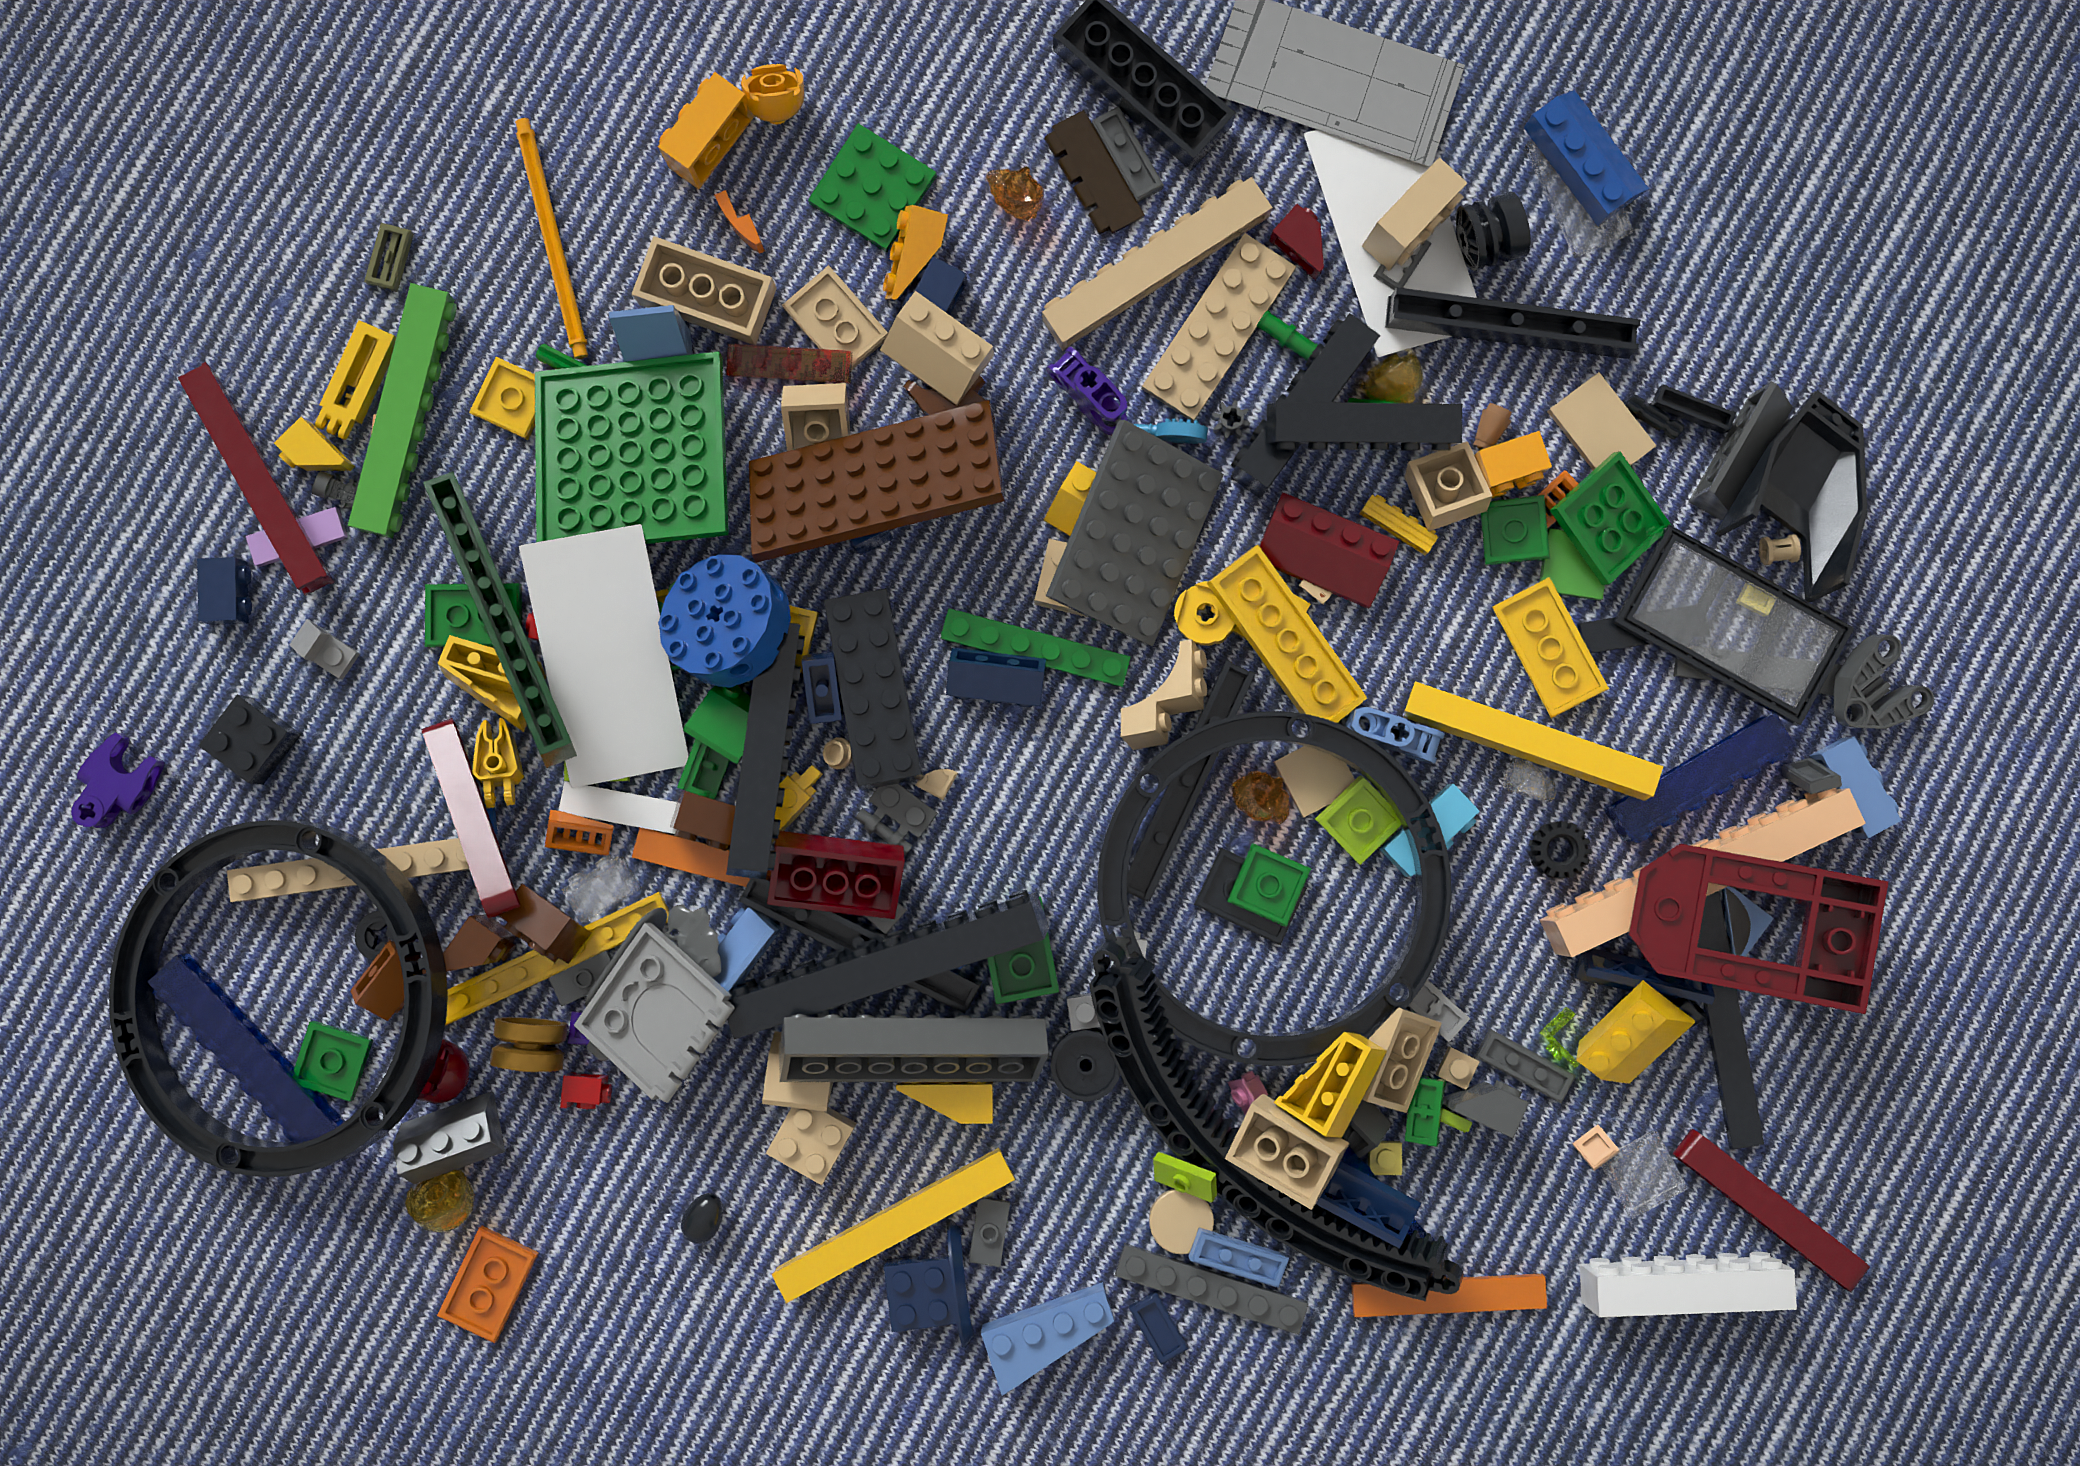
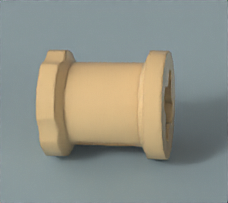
M1795 534L1788 535L1787 538L1773 540L1769 537H1763L1759 542V557L1764 565H1771L1773 561L1783 560L1794 563L1800 559L1801 547L1799 538Z

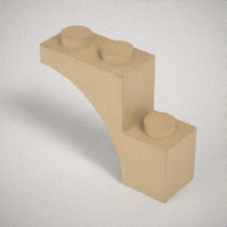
M1192 639L1180 641L1179 653L1173 670L1165 682L1153 694L1134 705L1121 708L1120 737L1132 750L1168 744V731H1171L1172 728L1170 715L1204 709V696L1207 695V685L1203 678V669L1207 667L1205 652L1200 650Z

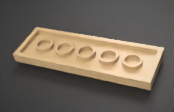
M1244 233L1141 389L1185 418L1190 419L1191 422H1194L1256 330L1259 320L1270 309L1297 266Z

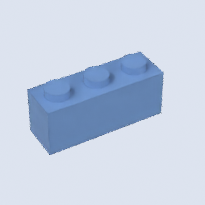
M1855 736L1841 738L1809 756L1841 776L1842 786L1836 789H1850L1866 823L1851 830L1855 839H1868L1902 820L1897 813L1899 812L1897 803L1891 796L1887 795L1882 786L1883 778L1881 774L1871 766L1866 757L1868 755L1866 747Z

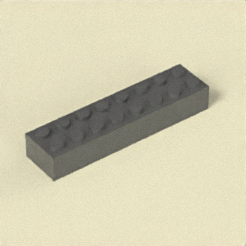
M797 1014L791 1017H784L779 1043V1082H1037L1049 1055L1045 1019H1035V1017L1028 1015L1019 1018H1003L998 1015L987 1018H971L967 1015H960L954 1018H939L936 1015H927L922 1018H907L904 1015H894L889 1018H875L872 1015L842 1018L839 1015H827L823 1018H814Z

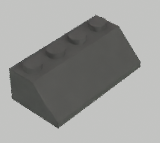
M1771 381L1749 395L1688 501L1719 520H1723L1769 443L1790 420L1788 416L1793 406L1776 383Z

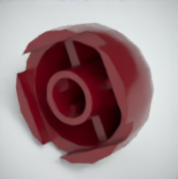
M446 1039L442 1040L435 1066L417 1100L438 1104L451 1101L460 1094L468 1083L470 1073L469 1059L461 1047Z

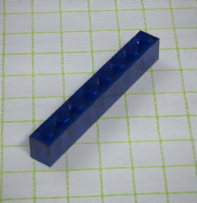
M190 954L175 955L148 981L154 989V996L162 1003L168 1004L176 1012L174 1015L178 1022L186 1027H190L197 1035V1042L203 1048L211 1050L218 1057L220 1067L226 1072L232 1073L240 1081L239 1086L247 1095L254 1096L262 1105L261 1110L270 1119L276 1120L284 1128L283 1134L291 1142H302L318 1138L345 1122L342 1116L319 1092L302 1087L293 1078L295 1066Z

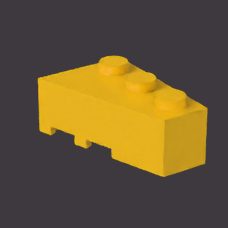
M449 635L438 661L444 676L524 732L527 723L495 649ZM537 661L544 679H546V674L542 667L541 662Z
M1343 1032L1316 1059L1317 1062L1304 1075L1301 1074L1294 1081L1295 1084L1273 1103L1325 1137L1342 1138L1387 1050L1360 1034Z

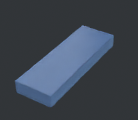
M1200 1227L1188 1256L1192 1262L1279 1288L1289 1261V1257L1284 1253Z

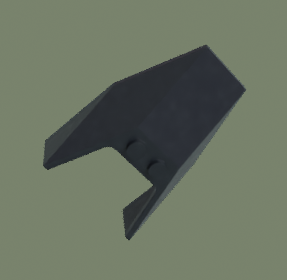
M1818 390L1809 396L1769 443L1715 532L1716 535L1721 537L1757 518L1759 509H1761L1797 535L1802 542L1805 600L1809 603L1849 584L1867 516L1863 424Z

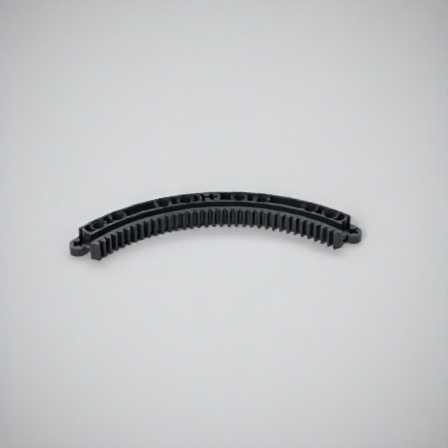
M1105 942L1100 946L1093 956L1095 977L1089 986L1095 1013L1106 1045L1125 1085L1145 1117L1180 1160L1216 1173L1217 1195L1264 1232L1313 1261L1355 1280L1422 1301H1426L1429 1290L1443 1294H1454L1459 1290L1464 1273L1458 1264L1445 1260L1448 1243H1446L1443 1236H1439L1437 1241H1433L1430 1233L1421 1238L1418 1230L1414 1229L1411 1235L1406 1234L1399 1249L1316 1204L1312 1210L1226 1160L1225 1157L1239 1127L1231 1128L1230 1125L1233 1120L1231 1118H1221L1224 1113L1223 1109L1214 1110L1216 1101L1206 1100L1209 1094L1208 1090H1199L1202 1084L1201 1080H1192L1195 1071L1186 1070L1189 1061L1180 1059L1183 1050L1174 1049L1178 1040L1170 1038L1173 1029L1166 1027L1169 1019L1162 1017L1165 1008L1158 1006L1162 998L1155 995L1159 989L1158 985L1153 984L1157 976L1151 973L1155 964L1144 958H1140L1136 965L1127 964L1126 953L1120 945L1114 942ZM1111 961H1115L1111 968L1108 969V967L1111 964ZM1388 1224L1385 1226L1387 1229L1397 1234L1400 1233L1399 1230H1395L1394 1227Z

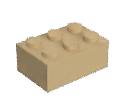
M1439 157L1376 223L1362 247L1380 264L1384 265L1388 271L1397 263L1403 266L1413 255L1414 250L1420 244L1423 245L1433 234L1434 229L1453 213L1454 208L1464 198L1460 193L1467 182Z

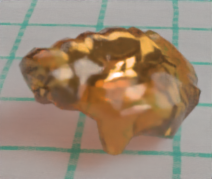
M1025 166L1018 171L1008 169L992 170L986 174L985 180L990 186V193L994 196L997 205L1001 206L1007 214L1025 221L1037 217V212L1040 211L1044 202L1045 194L1043 187L1030 175L1029 167Z
M1250 771L1232 783L1233 800L1238 809L1255 821H1274L1277 824L1285 822L1289 815L1290 801L1288 793L1283 789V779L1281 777H1272L1267 772Z

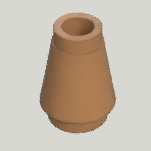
M1489 403L1487 408L1482 410L1473 445L1481 450L1494 446L1512 422L1510 420L1512 412L1499 405Z

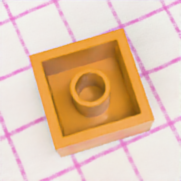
M1540 431L1479 450L1474 455L1493 495L1492 499L1507 494L1506 491L1513 489L1516 485L1518 490L1537 484L1536 481L1544 478L1543 473L1552 467Z

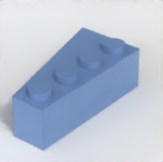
M1103 1282L982 1324L981 1335L1002 1396L1114 1322L1113 1311Z

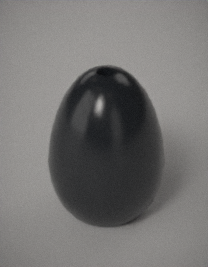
M705 1193L700 1195L683 1213L681 1231L688 1241L701 1244L709 1241L718 1231L722 1220L723 1206L721 1199L716 1194Z

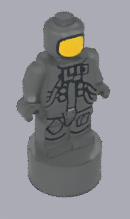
M320 471L315 478L312 494L324 499L332 497L341 500L339 507L352 509L358 483L349 479V483L346 485L335 480L334 475Z

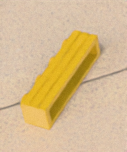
M1371 495L1359 514L1421 554H1428L1439 537L1435 534L1436 531L1431 530L1428 532L1426 527L1418 524L1419 520L1415 517H1407L1402 514V509L1395 505L1391 507L1385 503L1386 500L1382 496Z

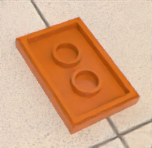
M479 1227L437 1316L488 1341L496 1343L539 1252L487 1227Z

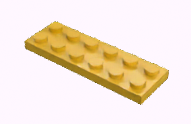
M1259 545L1252 547L1206 583L1299 713L1328 719L1337 723L1367 699V696Z

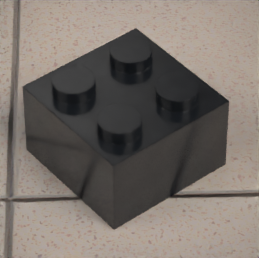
M237 694L198 746L246 782L264 785L301 736V733L254 698Z

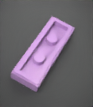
M337 507L299 518L301 525L315 548L348 538L340 510ZM264 530L246 536L255 566L262 567L281 560Z

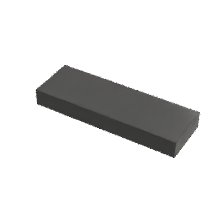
M1119 106L1092 120L1095 130L1137 203L1164 188V184Z
M1492 1029L1488 1030L1474 1056L1561 1104L1576 1077L1575 1074Z

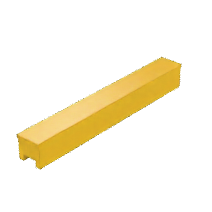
M1416 681L1404 711L1403 718L1643 801L1654 797L1664 767Z
M998 1147L783 1263L771 1275L785 1302L788 1303L1014 1181V1175Z

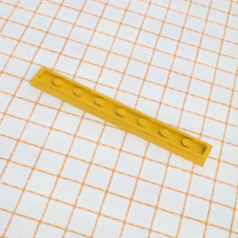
M657 892L584 926L592 933L569 964L559 958L554 963L547 957L532 950L448 989L445 1026L542 982L604 951L621 945L636 923L653 909H665L668 920L669 909L661 892Z

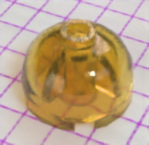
M1404 349L1407 355L1399 357L1397 353L1387 357L1367 372L1369 379L1366 382L1362 378L1359 380L1358 385L1369 400L1394 403H1412L1415 401L1416 397L1414 394L1420 389L1423 382V368L1413 349Z
M453 1170L422 1181L415 1189L411 1187L407 1193L405 1205L407 1213L423 1229L443 1233L459 1227L468 1219L473 1210L475 1193L468 1177L461 1170Z

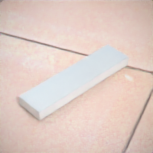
M564 781L559 811L675 834L676 829L671 828L670 824L677 802L588 785L571 788L570 782Z

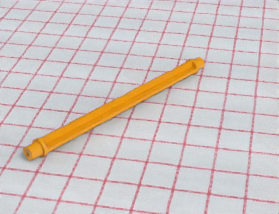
M521 118L515 121L518 131L516 137L519 140L569 340L568 344L572 348L574 359H584L588 357L586 348L588 343L587 339H585L535 140V132L531 129L529 119Z

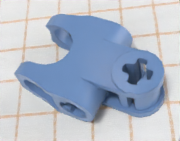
M1363 707L1350 712L1345 723L1346 727L1367 737L1382 749L1393 750L1428 764L1436 763L1437 758L1435 755L1440 740H1443L1445 733L1434 728L1414 724L1405 718L1370 707ZM1360 717L1368 719L1370 723L1368 732L1361 729L1359 725ZM1394 734H1398V739L1394 740Z

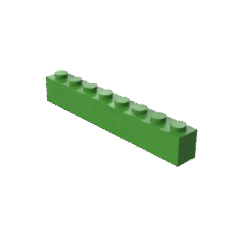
M410 283L348 526L357 531L393 539L395 532H399L403 516L400 514L402 503L408 500L410 494V484H408L410 472H414L417 467L418 454L415 452L418 441L422 442L425 436L426 424L423 423L426 411L429 412L433 405L434 396L431 393L433 382H437L441 374L439 359L441 351L445 352L448 346L449 334L446 333L449 321L453 322L456 316L457 305L448 292Z

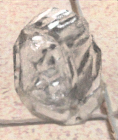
M1517 758L1511 760L1504 778L1503 789L1544 802H1552L1555 799L1557 791L1554 781L1547 777L1540 767Z

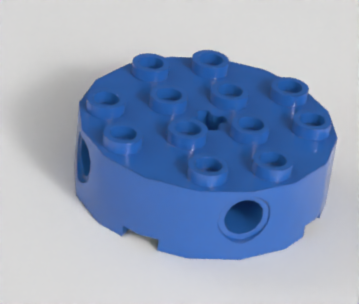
M719 554L697 562L689 570L682 572L678 576L677 581L664 600L658 625L661 645L672 663L705 684H714L718 687H733L753 680L773 663L780 652L777 648L782 642L783 635L788 633L791 616L788 597L774 577L741 555Z

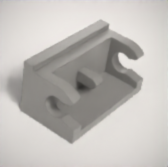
M1426 980L1416 997L1408 1005L1417 1014L1441 1022L1438 1033L1448 1042L1470 1020L1461 1009L1429 980ZM1404 989L1399 993L1401 996L1404 994Z

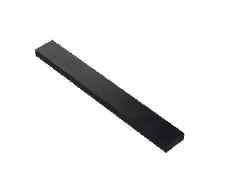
M1719 891L1706 896L1697 947L1730 954ZM1712 984L1715 1000L1712 1005L1703 1003L1707 1016L1706 1022L1728 1145L1733 1150L1764 1145L1737 990Z

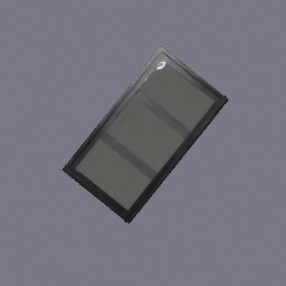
M1670 524L1664 528L1661 538L1613 624L1795 726L1802 724L1854 630L1853 626Z

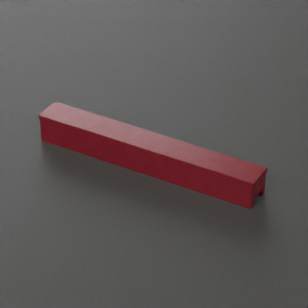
M204 362L201 366L177 377L298 590L301 589L306 596L329 583H334L327 567L301 525L299 518L215 371Z

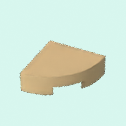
M950 769L934 770L924 775L923 779H919L915 786L944 801L958 772Z

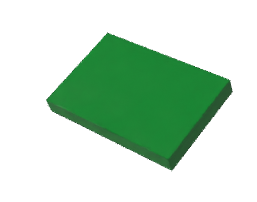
M502 583L522 627V584ZM425 584V647L444 648L449 635L493 647L467 584Z

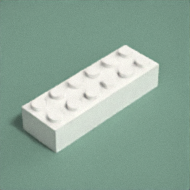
M1751 1252L1750 1257L1738 1258V1255L1733 1253H1720L1716 1259H1706L1705 1255L1699 1254L1686 1255V1260H1674L1672 1256H1654V1261H1642L1639 1257H1623L1622 1262L1610 1263V1260L1605 1258H1592L1589 1264H1580L1582 1303L1598 1317L1797 1310L1794 1269L1783 1264L1781 1259L1771 1257L1770 1253Z

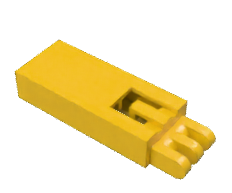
M358 320L319 404L322 406V409L315 422L316 428L324 430L328 423L327 433L335 435L338 431V437L346 440L355 422L362 425L389 367L396 336ZM348 385L356 388L353 395L346 393L345 397H347L344 405L339 404Z

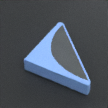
M1726 887L1722 891L1725 904V922L1727 935L1730 938L1731 951L1734 955L1746 957L1774 918L1735 888Z

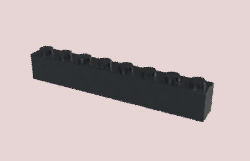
M790 623L788 633H784L782 642L777 648L780 652L775 660L753 679L726 875L766 880L767 871H774L777 851H770L772 838L778 839L781 822L780 819H775L776 807L782 808L785 788H779L780 776L787 775L789 757L783 756L784 745H791L793 726H787L788 714H795L797 696L791 695L792 684H799L801 666L795 665L796 654L802 655L805 636L799 635L800 624Z

